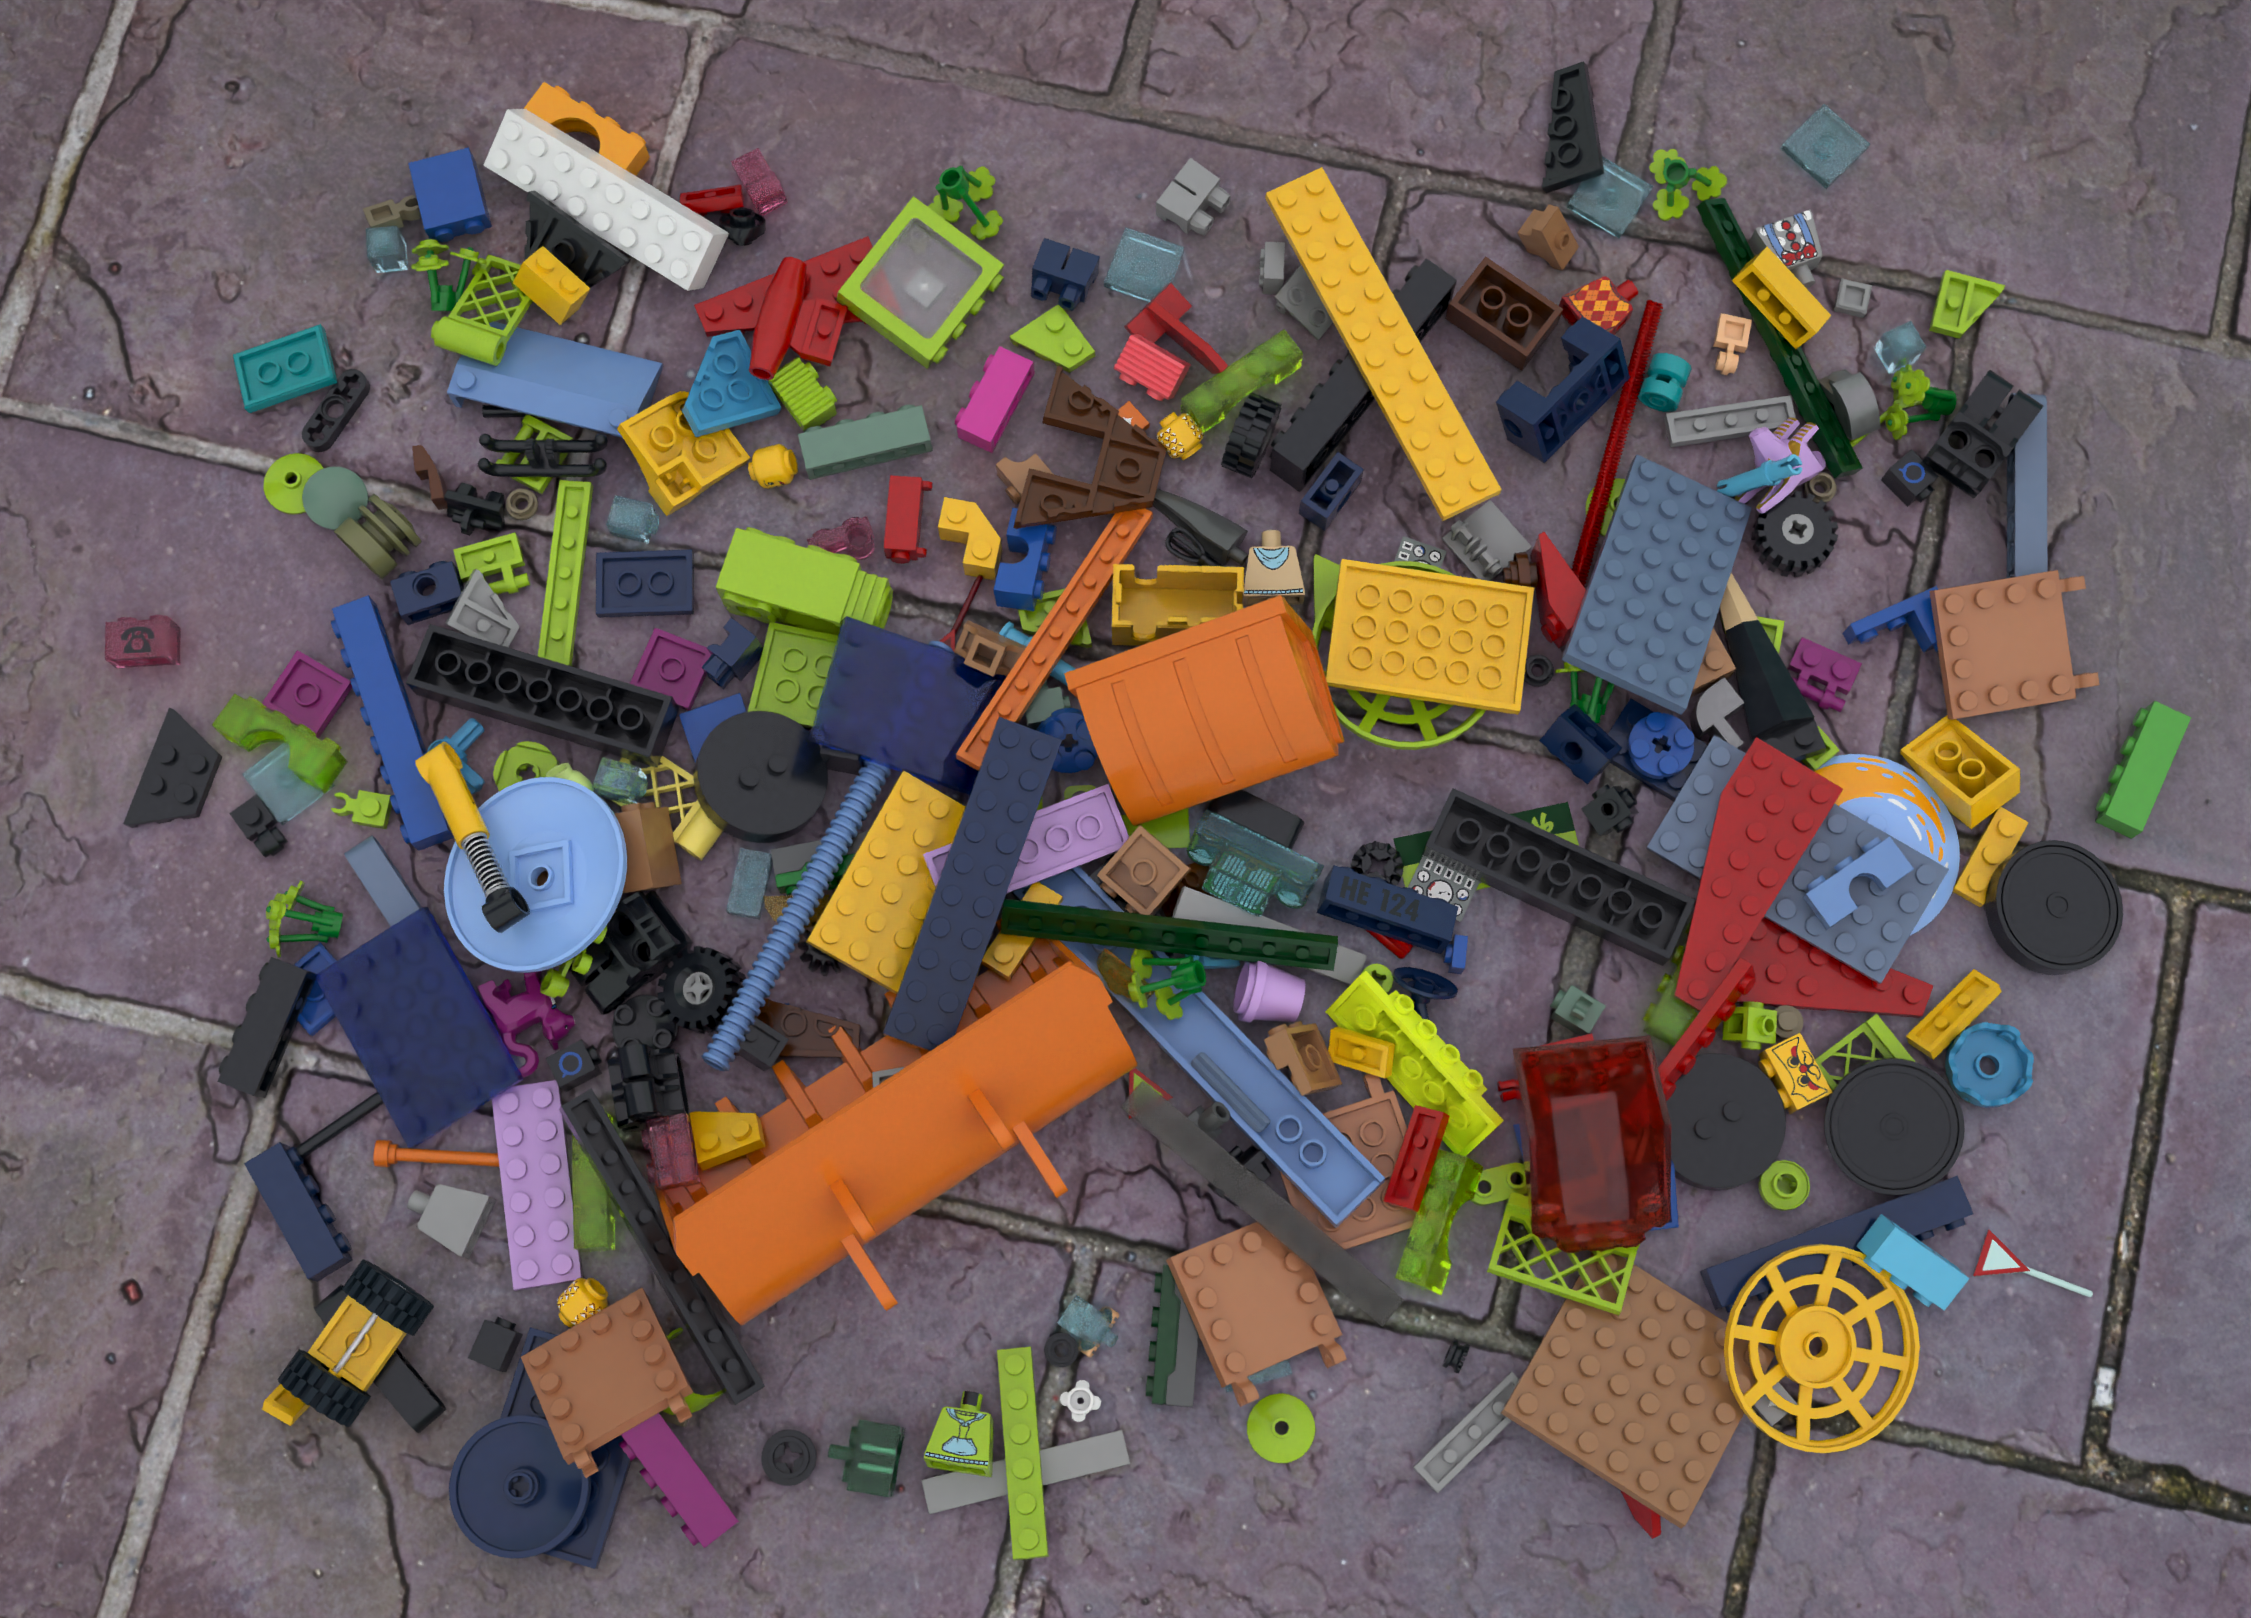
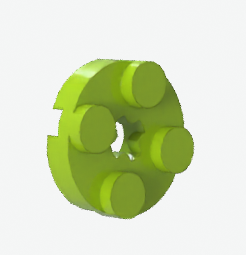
M523 741L500 754L494 766V781L498 790L501 791L508 786L524 781L523 777L519 776L520 771H526L528 767H533L534 778L546 777L549 770L560 765L559 761L544 745L532 741Z

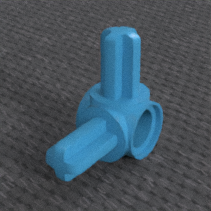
M470 718L450 739L445 736L443 739L436 740L427 750V752L443 741L447 742L461 759L463 768L460 770L471 794L479 792L485 783L484 779L467 764L468 759L465 753L485 730L474 718Z

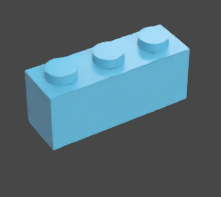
M1882 1214L1857 1244V1247L1866 1255L1863 1261L1878 1273L1884 1269L1892 1274L1890 1280L1901 1289L1905 1290L1908 1286L1915 1291L1912 1295L1927 1307L1934 1303L1945 1311L1970 1279L1956 1265Z

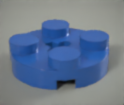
M1075 708L1058 709L1051 713V716L1044 722L1040 723L1037 728L1039 732L1061 740L1066 738V734H1072L1073 740H1077L1076 744H1072L1071 747H1065L1064 744L1060 745L1052 767L1054 771L1075 773L1081 770H1088L1093 766L1094 760L1098 755L1082 710Z
M1653 712L1640 719L1634 725L1627 739V749L1631 757L1630 761L1637 771L1649 778L1663 779L1664 777L1675 776L1686 768L1693 756L1695 739L1693 732L1679 718L1666 713ZM1654 739L1658 741L1660 739L1665 740L1669 751L1662 750L1660 754L1654 751L1656 745L1652 741Z

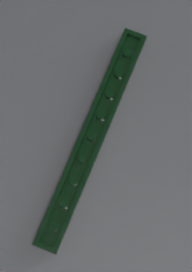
M1726 199L1704 200L1696 208L1704 226L1708 229L1715 243L1716 250L1721 255L1729 271L1731 279H1733L1745 264L1755 256ZM1738 288L1744 305L1748 308L1758 332L1770 351L1772 360L1776 363L1786 387L1798 406L1799 413L1806 423L1812 422L1819 428L1812 436V439L1825 459L1828 470L1832 473L1834 479L1856 474L1863 467L1801 346L1795 349Z
M1004 899L1000 933L1249 962L1261 961L1267 964L1334 971L1338 947V936L1011 899Z

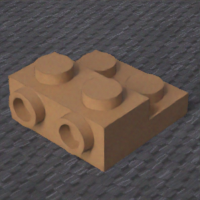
M1139 825L1097 876L1103 881L1100 887L1114 899L1119 895L1128 903L1124 908L1129 913L1155 915L1191 868L1144 827Z
M1298 1021L1289 1026L1282 1024L1268 1031L1269 1037L1265 1038L1264 1041L1267 1046L1269 1060L1275 1065L1277 1070L1290 1069L1292 1083L1299 1090L1301 1096L1332 1090L1342 1085V1081L1316 1023L1303 1025L1302 1021Z

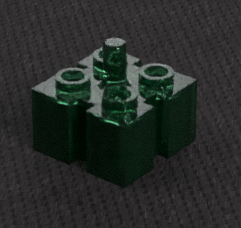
M859 1420L858 1427L852 1426L849 1447L830 1444L828 1457L846 1461L842 1482L848 1483L846 1490L883 1497H894L906 1428Z

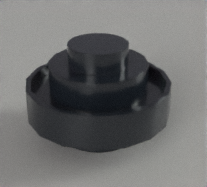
M736 208L720 217L719 227L729 233L728 239L732 240L734 244L746 246L752 244V241L765 233L766 220L751 209Z

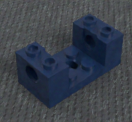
M1583 316L1574 325L1570 326L1561 337L1564 350L1569 355L1570 374L1559 385L1554 386L1546 398L1517 380L1496 401L1507 440L1543 463L1630 378L1621 339Z

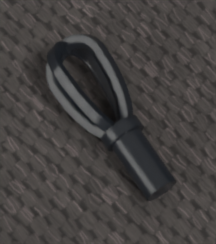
M1180 527L1175 528L1166 537L1165 546L1176 557L1186 562L1197 563L1198 566L1224 567L1209 556V553L1204 550L1198 539L1188 530ZM1177 533L1185 535L1190 541H1192V543L1195 546H1193L1190 542H1188L1186 539H1184ZM1174 538H1176V539H1178L1179 541H1181V542H1182L1184 545H1186L1189 549H1187L1186 547H1184L1183 545H1181L1180 543H1178ZM1171 543H1172L1173 545H1175L1177 548H1179L1180 550H1182L1183 552H1185L1186 554H1188L1189 556H1187V555H1185V554L1179 552L1178 550L1174 549V548L1171 546Z

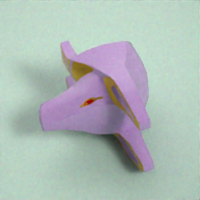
M1788 418L1773 433L1767 427L1753 430L1749 434V438L1754 450L1756 468L1760 467L1765 461H1777L1795 454L1801 459L1802 465L1793 467V469L1802 467V472L1799 475L1782 479L1778 485H1765L1737 495L1735 500L1745 504L1759 491L1769 487V491L1756 506V510L1763 514L1782 501L1796 487L1818 475L1826 467V461L1819 451H1811L1806 444L1817 432L1818 426L1812 422H1807L1791 440H1788V437L1800 424L1796 418Z

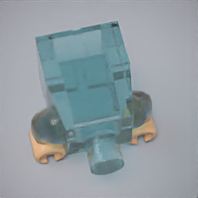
M1078 1295L1074 1297L1057 1322L1065 1330L1079 1338L1078 1349L1088 1357L1094 1355L1092 1351L1096 1352L1097 1347L1099 1348L1102 1342L1111 1348L1118 1340V1336L1110 1330L1116 1322L1114 1321L1115 1317L1119 1318V1313L1108 1306H1103L1100 1310H1097Z

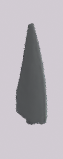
M1160 489L1156 490L1153 507L1164 514L1178 528H1184L1194 535L1204 550L1209 553V556L1224 566L1230 559L1240 565L1245 563L1248 554L1239 549V546L1248 533L1246 529L1197 503Z

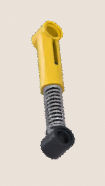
M443 741L415 760V764L421 776L430 784L458 847L465 851L467 859L478 879V883L483 889L486 900L482 906V912L486 920L494 930L502 933L528 916L530 909L519 891L514 887H510L507 879L504 877L505 874L502 872L498 859L493 853L494 850L491 849L488 838L490 833L460 769L463 768L461 759L456 751L447 742Z

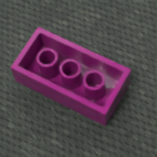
M659 1413L621 1434L624 1440L619 1443L620 1447L631 1461L637 1457L643 1464L644 1468L639 1471L651 1489L658 1485L665 1494L660 1501L670 1515L675 1517L679 1513L686 1523L680 1528L693 1546L700 1542L704 1548L739 1522Z

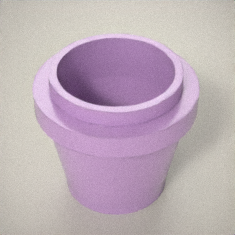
M1246 961L1237 981L1233 1001V1010L1235 1013H1238V1020L1251 1023L1253 1020L1294 1023L1302 1008L1306 987L1305 980L1271 964L1261 961Z

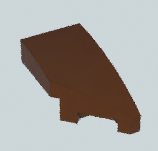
M422 445L412 446L416 474L421 480L429 479L431 500L437 509H447V502L444 501L447 487L441 473Z

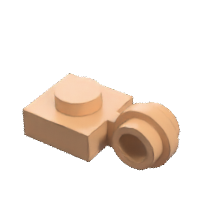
M1723 313L1720 314L1713 347L1726 349L1725 352H1719L1716 360L1715 370H1719L1720 374L1728 375L1729 373H1735L1739 355L1734 354V351L1745 353L1752 320Z

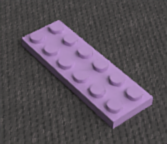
M1109 784L1036 811L1006 894L1107 856L1121 848L1129 838ZM951 844L923 854L935 888Z
M556 1080L492 1089L491 1098L513 1290L518 1291L574 1282L577 1278H583L564 1118L559 1111V1108L562 1106L560 1087Z

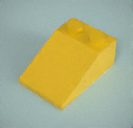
M1948 715L1900 750V754L1914 771L1929 784L1946 805L1948 811L1970 829L1974 828L2020 793V768L1960 721L1948 719Z

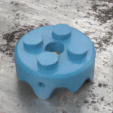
M1982 1022L1967 1028L1950 1043L1945 1059L1946 1075L1950 1085L1961 1098L1975 1106L1985 1108L2000 1107L2014 1101L2031 1087L2033 1083L2032 1069L2034 1056L2021 1041L2020 1031L2010 1025ZM1982 1057H1988L1995 1063L1996 1068L1993 1075H1987L1981 1071L1979 1062Z

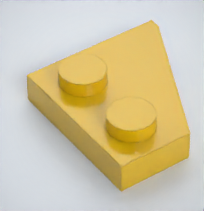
M701 1111L689 1113L697 1162L703 1171L766 1147L761 1120L756 1113Z

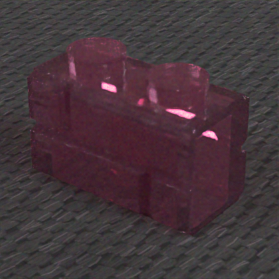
M687 1113L646 1120L647 1129L642 1130L641 1135L644 1149L650 1150L652 1163H647L646 1165L649 1183H655L658 1190L699 1184L700 1178L690 1116Z

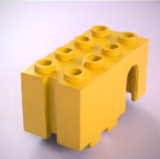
M1113 564L1112 645L1141 646L1243 609L1244 567L1157 566V578L1139 579L1135 577V566L1133 564Z

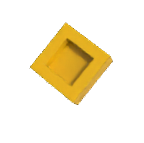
M280 1384L264 1400L262 1410L292 1426L310 1405L302 1402L300 1398L295 1397L291 1394V1391L286 1390Z

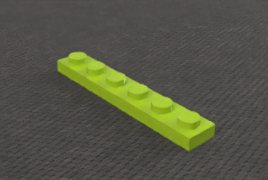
M559 480L538 657L572 666L593 485L591 482Z
M1030 1346L997 1350L1013 1560L1049 1557L1032 1348Z

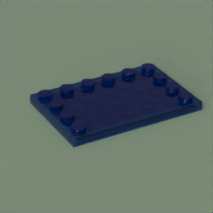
M846 616L842 621L809 741L838 751L859 755L862 759L900 772L904 770L915 777L970 795L978 770L956 759V753L1007 676L996 674L992 677L964 664L965 659L961 656Z
M428 907L418 909L315 975L319 986L408 1148H415L524 1080Z

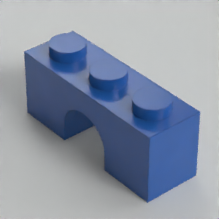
M1012 508L1006 534L1008 548L1010 552L1022 553L1026 557L1014 564L1000 562L994 586L996 606L1035 611L1037 599L1042 600L1044 580L1041 579L1043 572H1048L1050 567L1051 555L1047 552L1049 544L1054 545L1057 527L1050 523L1015 529L1013 527L1018 508Z

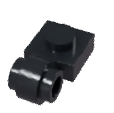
M257 794L229 813L247 839L253 841L258 837L254 844L264 857H268L270 854L275 856L284 849L283 845L288 842L276 826L270 829L278 821Z

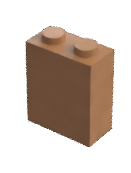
M655 802L621 806L622 812L615 813V816L623 831L627 850V873L623 894L682 884L668 807L656 808Z

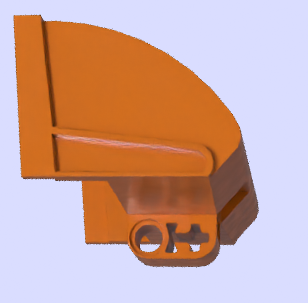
M1282 595L1064 673L1068 690L1079 700L1089 734L1105 774L1133 826L1339 756L1338 744L1345 741L1313 633Z

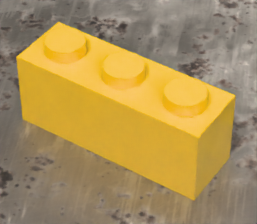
M1768 246L1747 262L1732 279V282L1795 349L1813 337L1831 316Z

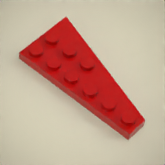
M864 237L804 261L807 268L803 300L817 299L818 297L838 303L836 301L838 291L873 248L869 237ZM880 265L861 290L900 320L904 321L903 314ZM775 273L695 304V309L707 337L740 330L742 334H745L746 331L755 330L766 290ZM847 309L843 326L845 323L864 322Z

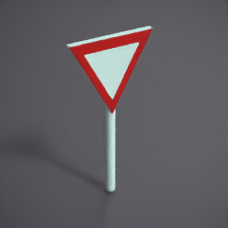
M1988 1229L1973 1276L2023 1272L2084 1296H2093V1292L2088 1289L2026 1267Z

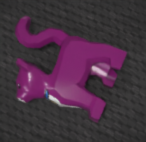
M542 971L524 973L526 991L513 997L510 996L513 989L509 979L504 980L499 986H496L493 980L477 986L486 1009L495 1018L501 1034L503 1047L509 1054L524 1057L526 1060L525 1064L516 1070V1074L519 1077L531 1075L538 1067L539 1057L538 1053L530 1045L516 1042V1035L541 1022L543 1035L556 1051L559 1049L558 1042L567 1037L569 1031L575 1026V1019L572 1015L560 1011L554 998L540 992Z

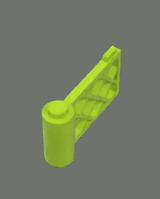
M488 254L486 259L479 258L487 261L486 264L477 262L472 269V274L475 276L449 316H444L440 321H435L431 330V338L434 339L435 346L497 366L504 356L507 342L533 301L513 284L521 265ZM494 267L505 271L506 274L490 278L488 272ZM509 282L513 287V290L498 293L495 286ZM490 289L491 296L480 299L476 298V291ZM519 298L521 303L518 306L505 308L503 301ZM498 304L500 311L484 314L481 308ZM476 309L479 315L471 319L461 317L463 312ZM501 319H505L507 322L504 330L491 327L489 324Z

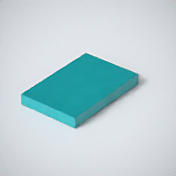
M321 324L233 354L244 408L249 413L338 383L326 331Z

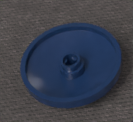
M528 1415L501 1418L478 1430L465 1443L457 1455L449 1481L451 1510L461 1531L480 1549L504 1558L533 1557L546 1553L560 1545L574 1532L581 1522L591 1493V1476L586 1478L582 1469H578L575 1462L568 1465L563 1459L547 1419Z

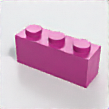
M999 346L995 355L990 354L983 368L985 374L980 382L976 381L973 384L969 394L971 400L967 408L962 407L955 419L958 438L990 453H993L1035 374L1033 361Z

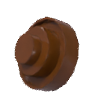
M1527 552L1514 553L1513 561H1508V568L1502 569L1503 583L1537 588L1538 575L1536 563L1529 562Z

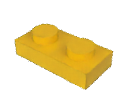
M1338 1026L1330 1030L1328 1052L1333 1063L1384 1079L1391 1076L1395 1049L1394 1043Z

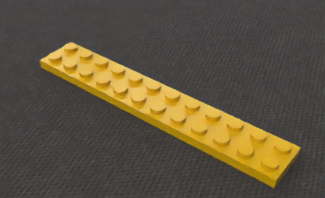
M1323 167L1267 192L1265 199L1442 521L1499 495L1502 489Z

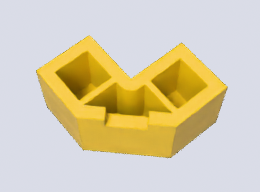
M944 497L938 523L940 539L967 544L963 559L965 575L974 577L982 575L984 579L996 581L1003 551L1001 538L976 503Z

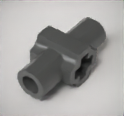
M1215 1102L1206 1110L1202 1105L1197 1107L1178 1123L1181 1129L1171 1137L1173 1146L1181 1153L1187 1152L1195 1145L1199 1150L1204 1148L1223 1132L1219 1127L1230 1119L1229 1110L1220 1102Z

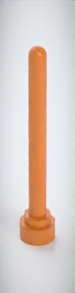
M377 1140L374 1147L373 1161L375 1167H390L391 1164H397L398 1161L499 1167L498 1153L399 1148V1145L393 1144L391 1140Z

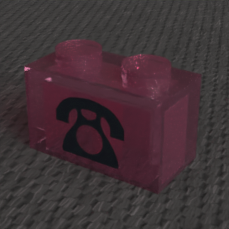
M153 615L149 617V620L120 617L117 619V622H106L105 660L115 668L180 665L181 627L165 615Z

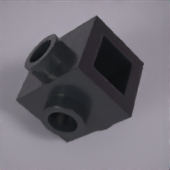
M1608 784L1592 794L1594 800L1581 808L1599 836L1608 835L1613 830H1616L1617 833L1622 832L1634 823L1631 818L1639 813L1635 807L1637 800L1628 788L1622 789L1621 786L1610 788Z

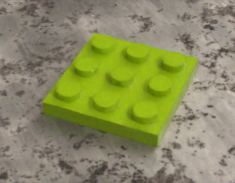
M769 622L748 712L767 711L777 713L796 721L804 728L824 732L827 722L840 724L844 732L864 651V640Z

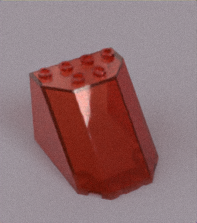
M1651 1036L1514 1048L1513 1072L1532 1234L1541 1239L1547 1237L1556 1242L1557 1248L1566 1253L1638 1246L1646 1240L1645 1234L1653 1227H1663L1670 1221L1671 1120Z

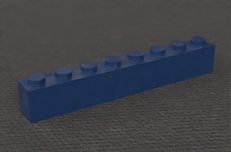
M1958 1176L1701 1270V1276L1715 1310L1725 1307L1727 1313H1729L1740 1290L1749 1278L1767 1261L1785 1251L1800 1246L1827 1244L1842 1246L1863 1253L1857 1247V1244L1881 1214L1920 1241L1935 1236L1932 1229L1943 1225L1946 1231L1966 1225L1964 1218L1974 1213ZM1812 1254L1799 1256L1781 1263L1777 1268L1784 1283L1801 1275L1817 1272L1822 1274L1828 1255ZM1842 1258L1841 1263H1844L1849 1260ZM1851 1261V1263H1852L1853 1266L1858 1265V1264L1854 1263L1853 1261ZM1766 1276L1759 1280L1747 1298L1756 1295L1758 1301L1766 1299L1773 1291Z

